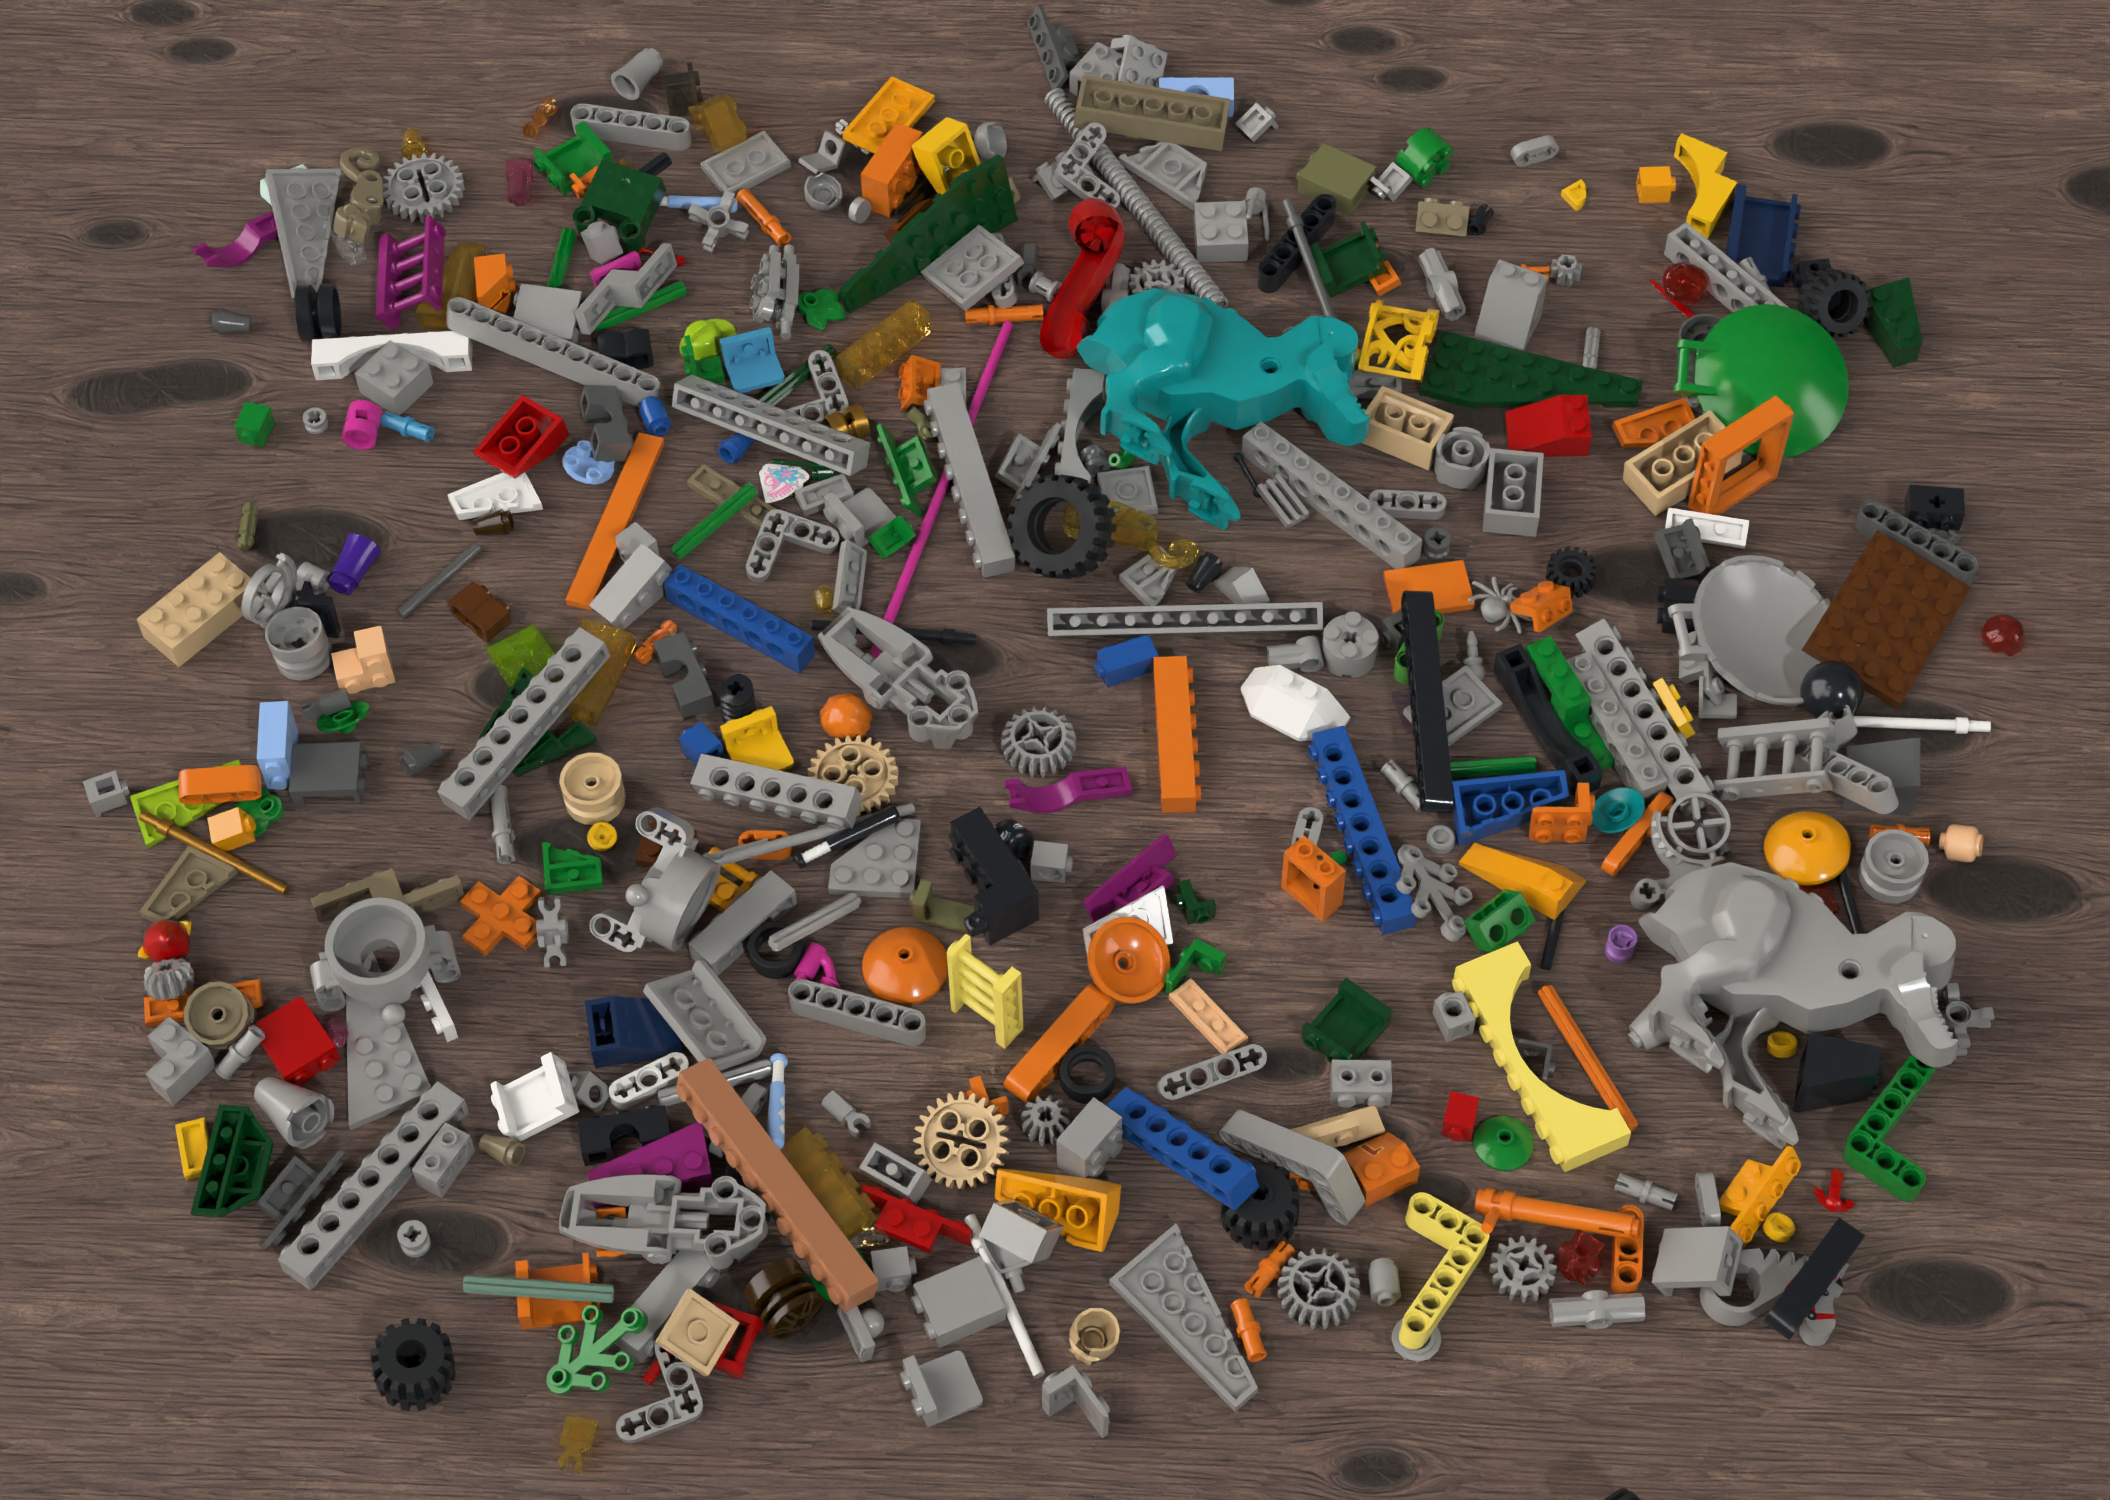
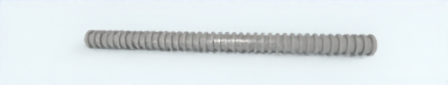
M1055 88L1046 95L1045 103L1074 141H1076L1084 130L1074 127L1076 106L1063 89ZM1096 132L1091 134L1087 142L1091 145L1098 134ZM1103 142L1090 161L1110 187L1119 193L1121 201L1137 219L1138 223L1141 224L1142 228L1145 229L1146 233L1149 234L1150 238L1153 239L1171 264H1175V270L1181 269V277L1185 278V282L1192 292L1202 299L1204 297L1210 298L1214 301L1215 305L1225 309L1228 304L1227 297L1224 296L1215 282L1211 280V277L1190 253L1189 249L1186 248L1164 217L1161 216L1160 212L1157 211L1156 207L1153 206L1152 202L1149 201L1127 170H1125L1123 165H1121L1119 160Z

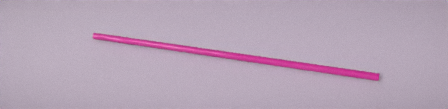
M1004 321L969 406L968 414L972 427L1013 328V324L1010 321ZM945 469L883 618L892 624L951 480L948 481L946 478ZM873 643L869 654L876 659L882 650Z

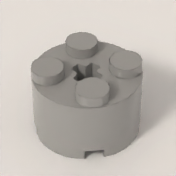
M1469 427L1453 428V431L1447 434L1443 433L1437 441L1434 461L1436 479L1439 483L1453 488L1473 490L1485 478L1490 445L1488 441L1486 442L1482 438L1483 435L1479 431Z
M1354 611L1332 619L1323 631L1322 657L1325 667L1331 673L1340 677L1343 674L1351 675V678H1357L1367 674L1373 668L1377 656L1379 636L1375 626L1368 619Z

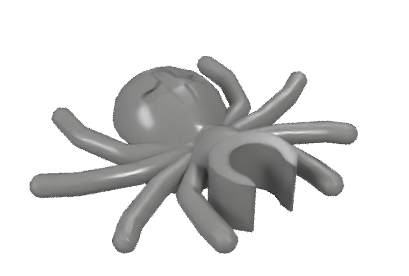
M1492 577L1494 591L1482 583L1473 581L1472 584L1488 594H1476L1468 598V602L1476 599H1485L1481 604V611L1484 619L1490 623H1499L1506 617L1503 623L1495 628L1496 632L1507 626L1510 617L1519 635L1522 634V629L1516 616L1533 622L1532 617L1511 613L1510 602L1517 599L1514 594L1518 589L1513 587L1512 583L1505 586L1499 592L1496 577Z

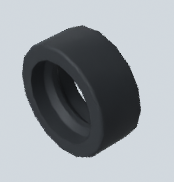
M779 921L768 922L755 929L750 936L748 943L749 958L752 967L758 974L766 978L780 979L790 976L796 970L804 954L802 939L792 944L793 952L785 960L768 962L762 959L759 954L760 946L768 941L771 935L790 926V924Z
M1093 1045L1077 1046L1067 1052L1062 1059L1060 1083L1062 1090L1070 1099L1083 1104H1088L1093 1097L1098 1101H1102L1114 1089L1116 1068L1113 1058L1104 1049ZM1087 1061L1097 1063L1105 1071L1104 1081L1097 1086L1089 1088L1073 1083L1070 1076L1071 1069L1075 1065Z

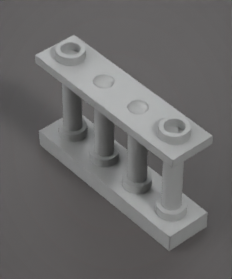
M1829 718L1718 729V740L1725 753H1729L1727 778L1714 780L1713 784L1721 800L1734 801L1739 798L1805 792L1819 793L1833 790V784L1826 770H1822L1823 745L1836 742V731ZM1812 745L1810 771L1794 773L1795 747ZM1784 747L1782 774L1766 775L1768 750ZM1756 750L1754 777L1738 778L1740 753L1742 751Z

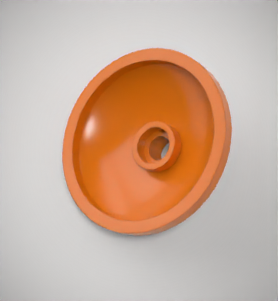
M1120 917L1105 923L1093 935L1088 948L1087 962L1090 975L1101 992L1117 1002L1136 1004L1154 997L1164 987V978L1170 969V954L1164 938L1152 925L1138 918ZM1119 959L1124 962V969L1119 966Z
M914 927L894 928L877 936L867 947L862 960L863 978L869 990L883 1001L901 1006L919 1004L933 997L944 985L948 976L947 952L942 943L925 930ZM903 954L909 955L908 958H900Z

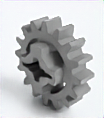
M1152 259L1151 265L1142 262V269L1134 268V274H1130L1129 292L1133 295L1156 288L1184 293L1185 278L1181 277V269L1175 270V264L1172 263L1166 266L1165 260L1157 264L1155 259Z
M1520 1236L1518 1243H1515L1512 1238H1508L1507 1247L1501 1243L1498 1245V1253H1493L1491 1257L1492 1264H1490L1489 1273L1494 1274L1491 1281L1492 1284H1501L1499 1287L1500 1294L1508 1291L1510 1292L1509 1300H1513L1518 1295L1521 1302L1525 1303L1527 1296H1531L1534 1301H1537L1539 1292L1544 1295L1548 1293V1285L1553 1286L1555 1277L1553 1275L1556 1273L1557 1266L1552 1264L1554 1260L1553 1254L1545 1255L1547 1249L1545 1244L1538 1248L1535 1238L1530 1243H1526L1524 1236Z

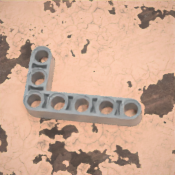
M1845 705L1846 708L1843 709L1844 715L1840 719L1834 717L1832 712L1825 711L1817 719L1829 718L1836 731V742L1825 743L1822 756V770H1826L1833 784V790L1831 791L1879 814H1888L1896 810L1899 801L1892 781L1888 776L1837 753L1858 731L1850 707ZM1812 745L1795 747V773L1810 771Z
M1237 1110L1218 1133L1222 1141L1229 1147L1254 1158L1261 1159V1161L1266 1163L1268 1161L1276 1162L1278 1168L1282 1169L1285 1167L1290 1173L1312 1181L1328 1214L1342 1225H1348L1366 1202L1346 1158L1341 1152L1329 1145L1243 1110Z

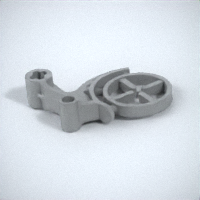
M283 553L277 554L276 558L279 560L276 566L273 564L262 566L249 581L242 599V614L245 619L260 624L262 628H266L269 620L278 612L287 608L298 607L295 603L298 590L302 589L304 581L311 582L314 595L325 593L330 586L328 580L331 577V572L310 562L302 563L297 570L291 557ZM270 574H272V575L270 576V578L268 579V581H267L266 583H264V580H265ZM257 591L263 593L261 596H256ZM268 592H270V593L273 592V594H272L271 597L268 596V595H266V594H267ZM264 604L265 608L260 613H258V611Z
M1690 793L1679 798L1673 804L1667 816H1662L1661 812L1658 811L1653 812L1650 827L1652 844L1657 856L1668 868L1670 876L1667 879L1660 880L1649 878L1640 880L1630 893V902L1636 909L1645 911L1650 909L1657 901L1665 900V892L1682 876L1692 871L1718 865L1724 861V857H1717L1715 851L1728 838L1731 823L1726 808L1719 800L1704 793ZM1698 800L1714 806L1722 818L1706 819L1701 825L1704 828L1724 825L1721 840L1716 845L1707 848L1703 828L1699 827L1696 830L1699 849L1684 844L1677 837L1675 831L1692 829L1695 826V822L1672 823L1674 811L1680 804L1690 801L1693 820L1696 822L1701 817ZM1661 823H1666V830L1670 840L1676 846L1675 850L1665 839ZM1681 852L1694 856L1709 855L1710 859H1691L1684 855H1681Z

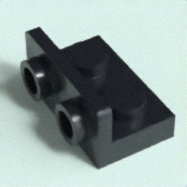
M304 581L302 589L298 590L296 594V606L309 608L316 612L322 621L327 637L339 638L341 627L333 598L323 594L314 595L311 582Z

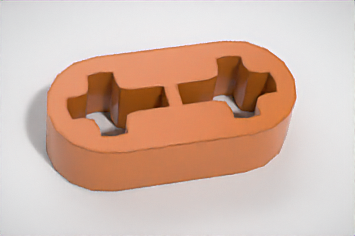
M749 830L739 836L738 845L768 838V841L787 837L789 834L782 831ZM789 847L748 859L784 860L791 855L793 848Z

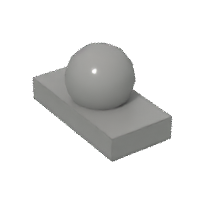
M838 1305L837 1314L859 1360L865 1362L872 1359L876 1346L873 1338L877 1337L884 1329L883 1315L873 1308H865L859 1311L857 1306L844 1313Z

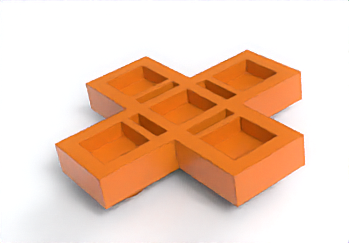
M520 876L501 895L478 881L460 900L461 907L479 918L462 936L464 942L486 956L505 936L527 951L537 940V920L526 912L542 896L541 890Z

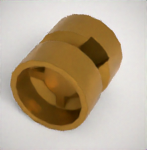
M859 403L844 408L843 413L835 411L823 416L825 426L861 439L871 434L868 419Z

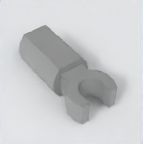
M832 1090L823 1098L821 1105L841 1124L848 1125L849 1133L853 1137L858 1138L860 1136L859 1130L855 1128L856 1124L861 1123L867 1128L871 1127L869 1117L862 1113H856V1108L836 1090Z

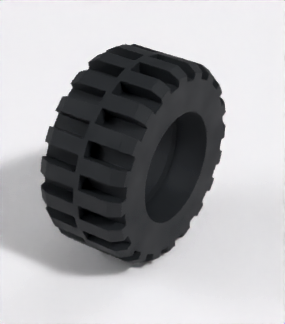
M1062 474L1046 475L1044 479L1037 478L1032 481V487L1025 486L1020 491L1022 498H1015L1012 507L1015 508L1014 514L1009 513L1008 521L1012 522V529H1008V537L1014 539V543L1011 544L1013 552L1021 554L1018 560L1023 565H1028L1030 571L1035 574H1042L1043 577L1080 578L1085 576L1086 572L1096 570L1098 568L1097 562H1104L1109 555L1105 551L1107 548H1113L1115 540L1111 539L1112 532L1116 533L1117 524H1112L1111 518L1116 516L1114 509L1107 507L1110 503L1107 495L1100 494L1101 489L1097 485L1089 483L1086 479ZM1066 501L1074 506L1079 515L1080 532L1074 545L1067 551L1059 553L1049 546L1045 538L1044 523L1049 511L1057 503Z

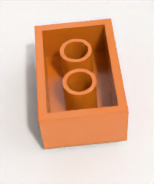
M896 122L860 174L862 197L871 202V211L890 218L894 211L903 203V198L907 192L912 191L915 180L919 175L923 174V171L918 165L911 145L923 136V132Z

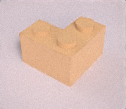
M381 626L354 631L357 648L331 653L339 689L346 688L348 693L354 694L361 690L384 687L387 684L396 683L391 657Z

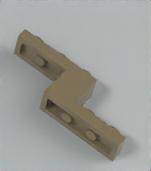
M391 868L386 871H378L372 876L359 881H351L338 889L324 891L310 900L320 922L339 915L344 909L354 903L370 898L381 897L401 901L411 907L419 916L459 901L465 894L460 879L456 875L442 878L437 883L424 888H416L410 893L403 895L394 871Z

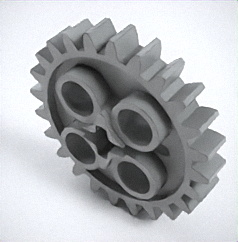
M425 152L422 153L421 158H417L415 154H412V160L403 157V164L395 162V170L388 169L389 176L383 177V198L387 208L392 209L394 215L400 213L401 219H405L409 215L411 222L416 217H420L422 223L425 221V217L429 215L435 219L434 215L436 214L443 218L444 210L452 212L451 205H459L458 199L463 198L462 191L465 190L462 173H460L459 166H454L453 160L446 162L444 155L437 159L435 153L430 158L426 157ZM418 172L422 173L429 202L424 200L417 175Z

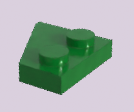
M542 842L545 890L547 895L604 888L601 858L589 854L582 855L578 851L568 848L566 851L552 847L551 843Z

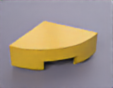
M1582 179L1562 189L1561 197L1576 212L1585 204L1587 192L1586 185Z

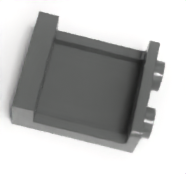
M361 742L293 744L289 794L293 805L305 806L306 797L353 796L355 803H362V793L367 792V779L364 776V769L369 768V756L367 752L364 753Z

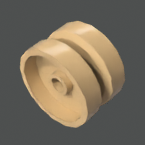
M588 752L574 757L567 762L561 771L559 783L567 813L575 821L585 825L609 822L618 816L625 806L626 793L619 765L611 757L602 753Z

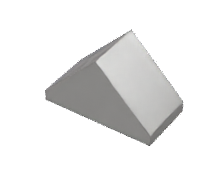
M1233 566L1213 581V584L1234 604L1270 603L1267 593L1254 569L1251 567Z

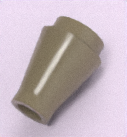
M486 1133L479 1142V1149L486 1152L506 1167L518 1166L525 1155V1146L521 1144L519 1139L493 1136Z

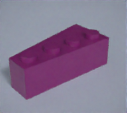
M698 1122L587 1171L589 1181L623 1175H671L681 1180L680 1193H698L701 1187L711 1188L713 1184L702 1123ZM593 1202L594 1207H595V1210H596V1208H606V1207H616V1206H618V1205H611V1204Z

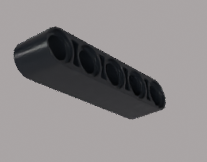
M1318 195L1301 214L1304 223L1302 228L1309 245L1318 243L1335 222L1336 199L1332 195ZM1288 229L1259 264L1258 288L1262 292L1274 293L1279 290L1303 261L1293 231Z
M1839 1217L1772 1307L1763 1322L1790 1340L1852 1256L1865 1235Z

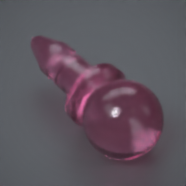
M340 1017L331 1018L326 1023V1033L335 1046L342 1048L345 1045L349 1035L347 1022Z

